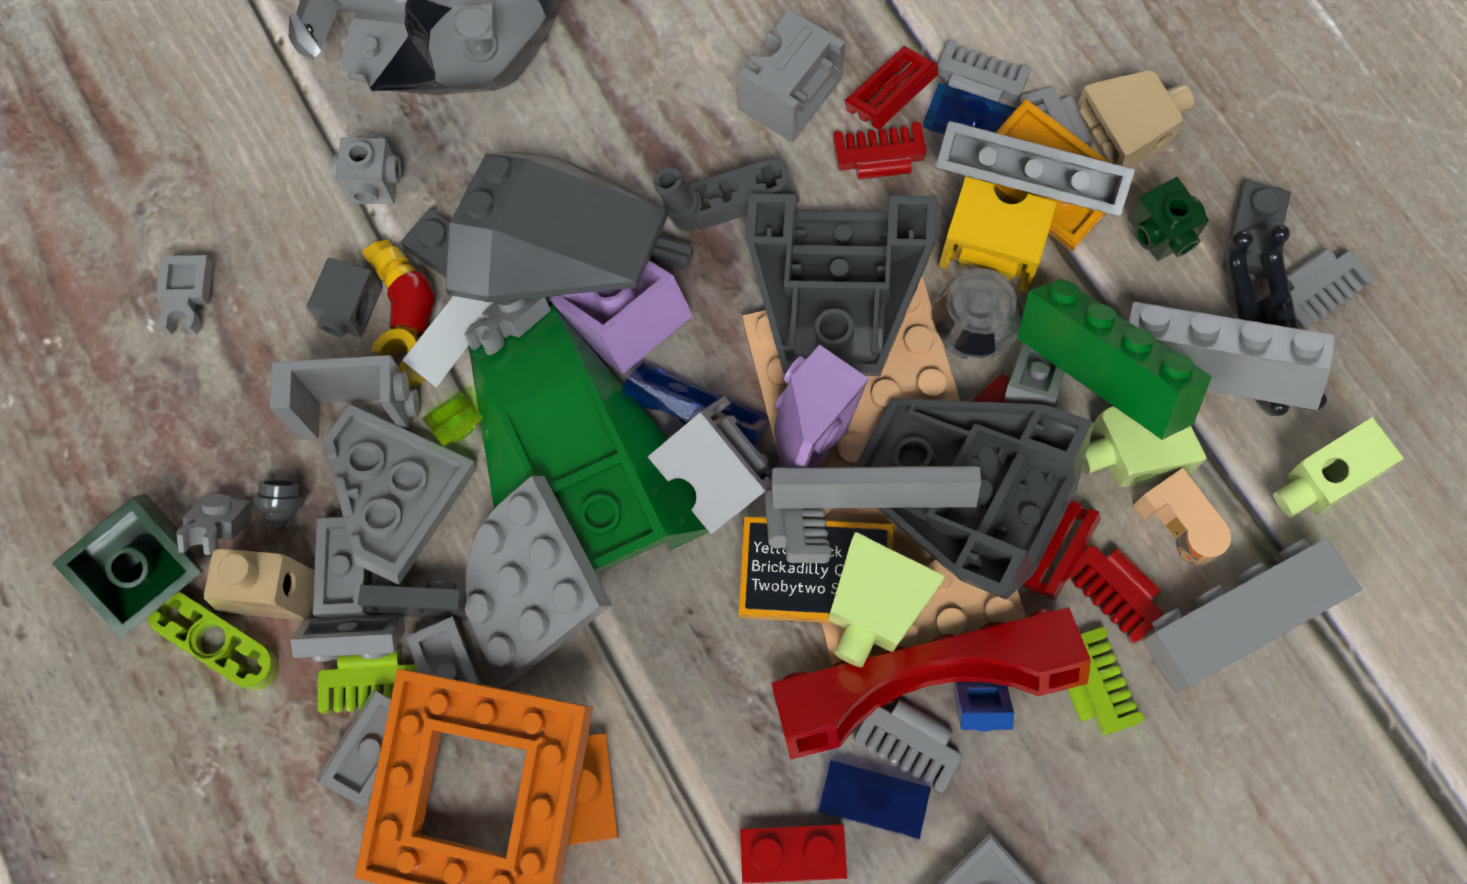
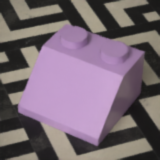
M648 261L637 288L559 295L551 298L554 306L597 356L622 374L637 364L645 355L668 336L672 335L693 316L674 275L651 261Z
M821 345L807 359L799 356L793 362L784 377V381L788 383V386L775 404V407L780 410L774 426V433L781 467H817L848 431L869 380L868 377Z

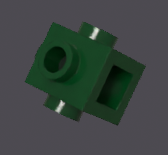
M1178 177L1139 196L1127 217L1134 227L1135 236L1144 249L1150 250L1157 261L1173 253L1176 257H1181L1193 250L1201 242L1199 236L1209 222L1201 201L1197 197L1191 196Z

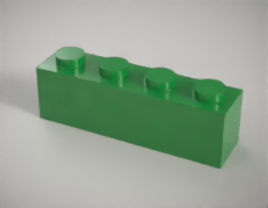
M1061 278L1032 289L1028 293L1017 335L1018 340L1161 440L1194 425L1212 376L1194 365L1190 358L1166 347L1154 339L1150 332L1137 328L1117 315L1113 308L1100 304L1080 291L1079 287L1072 282Z

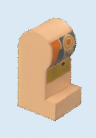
M1184 468L1149 490L1133 505L1144 520H1147L1154 514L1158 516L1173 537H1175L1180 556L1190 564H1208L1229 548L1231 532L1227 524Z

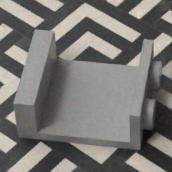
M391 355L272 362L270 410L299 440L318 439L320 403L380 400V404L394 423L412 432V417L419 416L420 400L417 389H412L406 372H401Z

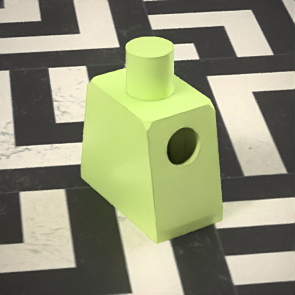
M1112 406L1099 414L1093 423L1092 434L1095 441L1090 442L1088 445L1082 470L1086 474H1090L1108 467L1116 484L1119 487H1127L1167 479L1182 468L1188 474H1192L1207 457L1191 426L1161 440Z
M1371 417L1301 461L1287 475L1290 483L1274 492L1273 496L1279 508L1290 518L1308 507L1315 515H1318L1377 480L1404 458L1375 419Z
M855 532L828 618L832 623L846 629L834 654L854 666L863 667L874 644L893 652L935 595L945 576Z

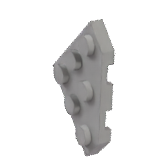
M349 404L325 435L323 443L355 564L399 585L474 474L475 461Z

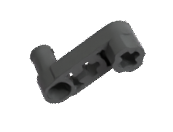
M777 159L762 160L688 185L684 182L680 171L672 167L660 170L653 180L654 185H656L654 187L656 192L660 194L664 201V209L667 210L668 217L673 225L681 231H692L698 228L702 230L746 216L749 194H795L797 203L800 201V194L786 164ZM733 190V193H731L732 200L723 202L726 198L725 193ZM706 197H709V200H707L711 206L709 209L703 200Z

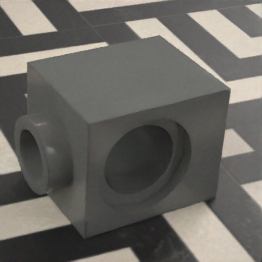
M328 257L306 307L318 322L317 326L324 332L337 337H344L345 333L362 337L382 288L371 270Z

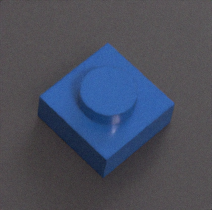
M956 682L955 703L961 730H977L982 732L1013 730L1014 709L1007 686L987 682Z

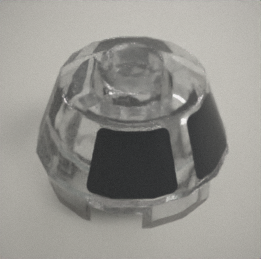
M977 268L954 276L939 288L932 300L930 318L936 335L942 340L944 347L949 352L962 359H967V356L985 358L989 356L995 357L1014 344L1022 320L1023 309L1013 285L1005 276L991 269Z

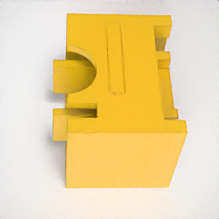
M966 176L938 267L947 269L950 259L960 262L959 266L966 268V265H970L980 269L993 270L998 274L1005 275L1004 280L1011 281V278L1014 277L1021 279L1018 290L1027 293L1041 260L1057 202L1027 194L1022 202L1007 204L996 196L995 184Z

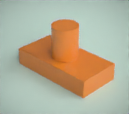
M606 733L588 735L568 846L619 839L609 743Z

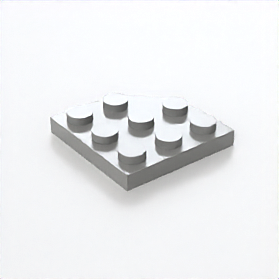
M531 476L488 515L478 529L471 547L466 569L465 612L499 686L512 684L611 607L612 603L545 476Z

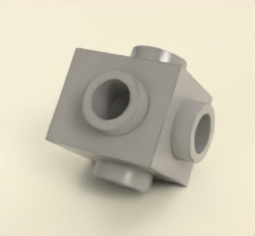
M362 134L356 138L340 137L338 155H333L331 161V174L333 181L340 185L350 204L394 205L396 185L401 180V161L399 156H394L386 138H379L370 134Z

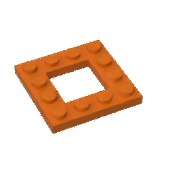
M397 669L354 878L376 884H560L593 706L407 669ZM442 732L527 750L507 855L421 834Z

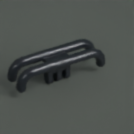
M1276 225L1266 235L1263 258L1271 294L1256 303L1247 266V250L1253 242V236L1249 231L1241 230L1231 238L1227 250V266L1238 319L1299 329L1283 257L1284 243L1290 236V230L1287 226ZM1324 393L1318 410L1322 409L1327 403V397ZM1257 400L1261 409L1270 416H1282L1289 410V405Z

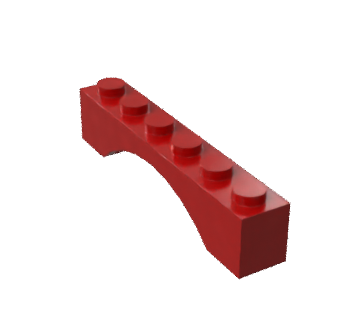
M1067 607L1055 611L1042 609L1030 614L1027 618L1008 623L1000 621L991 622L976 631L960 635L943 634L935 637L929 643L909 648L897 646L893 652L885 650L881 655L867 658L863 667H857L841 660L827 669L811 673L804 671L791 673L782 680L771 682L789 757L792 760L841 747L853 730L877 708L904 694L921 688L951 682H987L1013 687L1039 697L1088 684L1091 659L1070 608Z

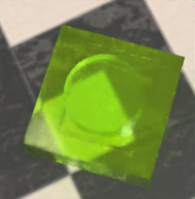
M461 391L422 418L443 447L450 442H458L465 439L473 432L475 425L483 420L475 406Z

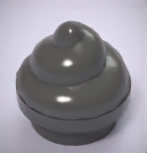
M264 480L259 482L258 492L253 494V506L257 511L262 512L263 519L267 523L272 524L274 530H281L303 505L304 495L299 493L298 482Z

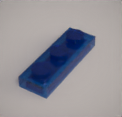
M645 362L627 376L622 391L623 394L635 398L640 406L651 410H663L678 417L679 421L684 425L702 410L723 397L720 394ZM727 398L730 404L721 412L725 417H735L737 420L735 424L755 447L767 432L769 426L768 415Z

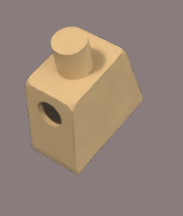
M1147 70L1084 86L1077 106L1100 154L1112 164L1132 169L1168 146L1175 139L1183 124L1181 113L1193 108L1194 97L1191 89L1184 83L1166 90L1156 72Z
M214 549L205 586L204 599L218 613L292 620L311 618L313 611L315 570L282 554ZM290 580L291 588L286 596L283 591V584Z

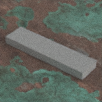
M977 466L781 467L772 469L773 509L977 507L981 487L980 467Z

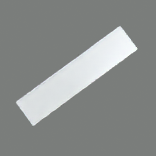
M452 296L402 361L437 388L469 346L464 335L467 329L478 322L485 321L482 313L495 302Z

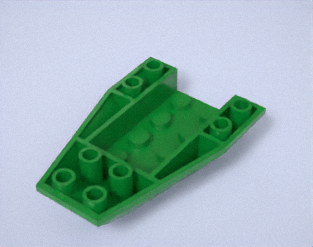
M554 305L549 306L551 311L518 338L509 335L505 339L503 347L492 355L486 353L482 344L476 350L471 349L470 345L468 346L494 509L531 476H545L596 574L665 542L671 551L709 533L691 510L696 503L694 487L688 481L681 478L667 481L648 458L651 453L668 440L667 436Z

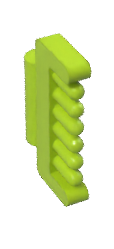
M1101 627L1081 634L1091 659L1088 684L1067 689V692L1080 723L1095 718L1101 734L1107 736L1142 723L1144 715L1141 712H1135L1118 718L1120 715L1134 711L1137 708V704L1135 701H1128L1113 706L1114 703L1129 699L1132 696V692L1129 689H1123L1108 695L1109 691L1124 687L1127 684V680L1124 677H1118L1103 683V680L1119 675L1122 669L1119 665H1114L1098 671V668L1112 664L1117 660L1114 653L1093 659V656L1110 651L1112 648L1111 643L1108 641L1088 647V645L1102 641L1108 636V630Z
M396 649L394 653H389L377 659H366L361 657V655L339 656L337 658L338 669L321 670L318 673V711L323 714H330L332 710L336 713L342 712L344 708V688H346V710L348 712H353L356 709V687H358L359 710L369 697V687H371V692L374 689L381 693V686H383V695L391 699L397 669L418 672L417 666L415 664L402 665L400 649Z

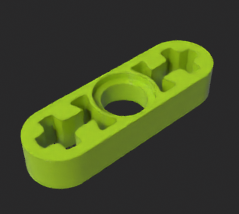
M180 592L176 593L147 617L150 627L155 632L240 687L252 691L261 690L268 687L277 676L279 669L278 659L270 649ZM170 607L179 609L180 614L195 622L189 630L170 621V618L165 615ZM212 628H222L225 633L223 647L216 653L205 654L201 647L203 635ZM237 651L251 659L256 660L258 658L257 663L262 667L261 672L258 675L247 674L248 670L246 667L231 658Z

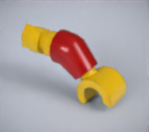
M389 240L372 243L361 253L378 277L384 281L388 289L387 297L391 302L389 322L391 330L383 333L374 342L371 352L375 356L391 355L394 360L399 353L407 351L408 354L418 341L417 338L421 337L426 331L436 300L433 288L426 275L421 271H416L409 264L408 259L399 247L393 246ZM402 361L398 365L401 372H406L411 387L422 385L426 380L405 362Z

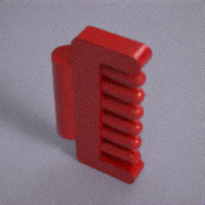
M914 122L912 124L911 138L908 127H901L902 143H900L898 130L895 127L889 130L891 144L888 141L887 131L885 129L878 131L879 146L876 132L869 130L867 133L869 147H867L865 133L859 131L856 134L858 148L855 145L854 135L849 132L845 135L846 149L843 133L836 131L833 135V146L837 168L841 171L856 169L857 180L911 174V162L923 161L926 157L927 150L921 123Z
M1089 546L1081 554L1067 579L1072 580L1086 566L1087 569L1074 581L1076 588H1082L1094 575L1096 576L1084 588L1083 595L1085 597H1091L1105 584L1106 586L1093 597L1092 604L1099 606L1114 593L1115 595L1101 608L1102 614L1108 615L1121 602L1124 603L1111 615L1110 621L1113 624H1118L1132 610L1133 613L1119 627L1122 633H1127L1140 619L1142 620L1128 635L1130 643L1135 644L1140 641L1153 628L1151 623L1164 616L1163 611L1151 601L1161 589L1118 547L1106 557L1095 546Z

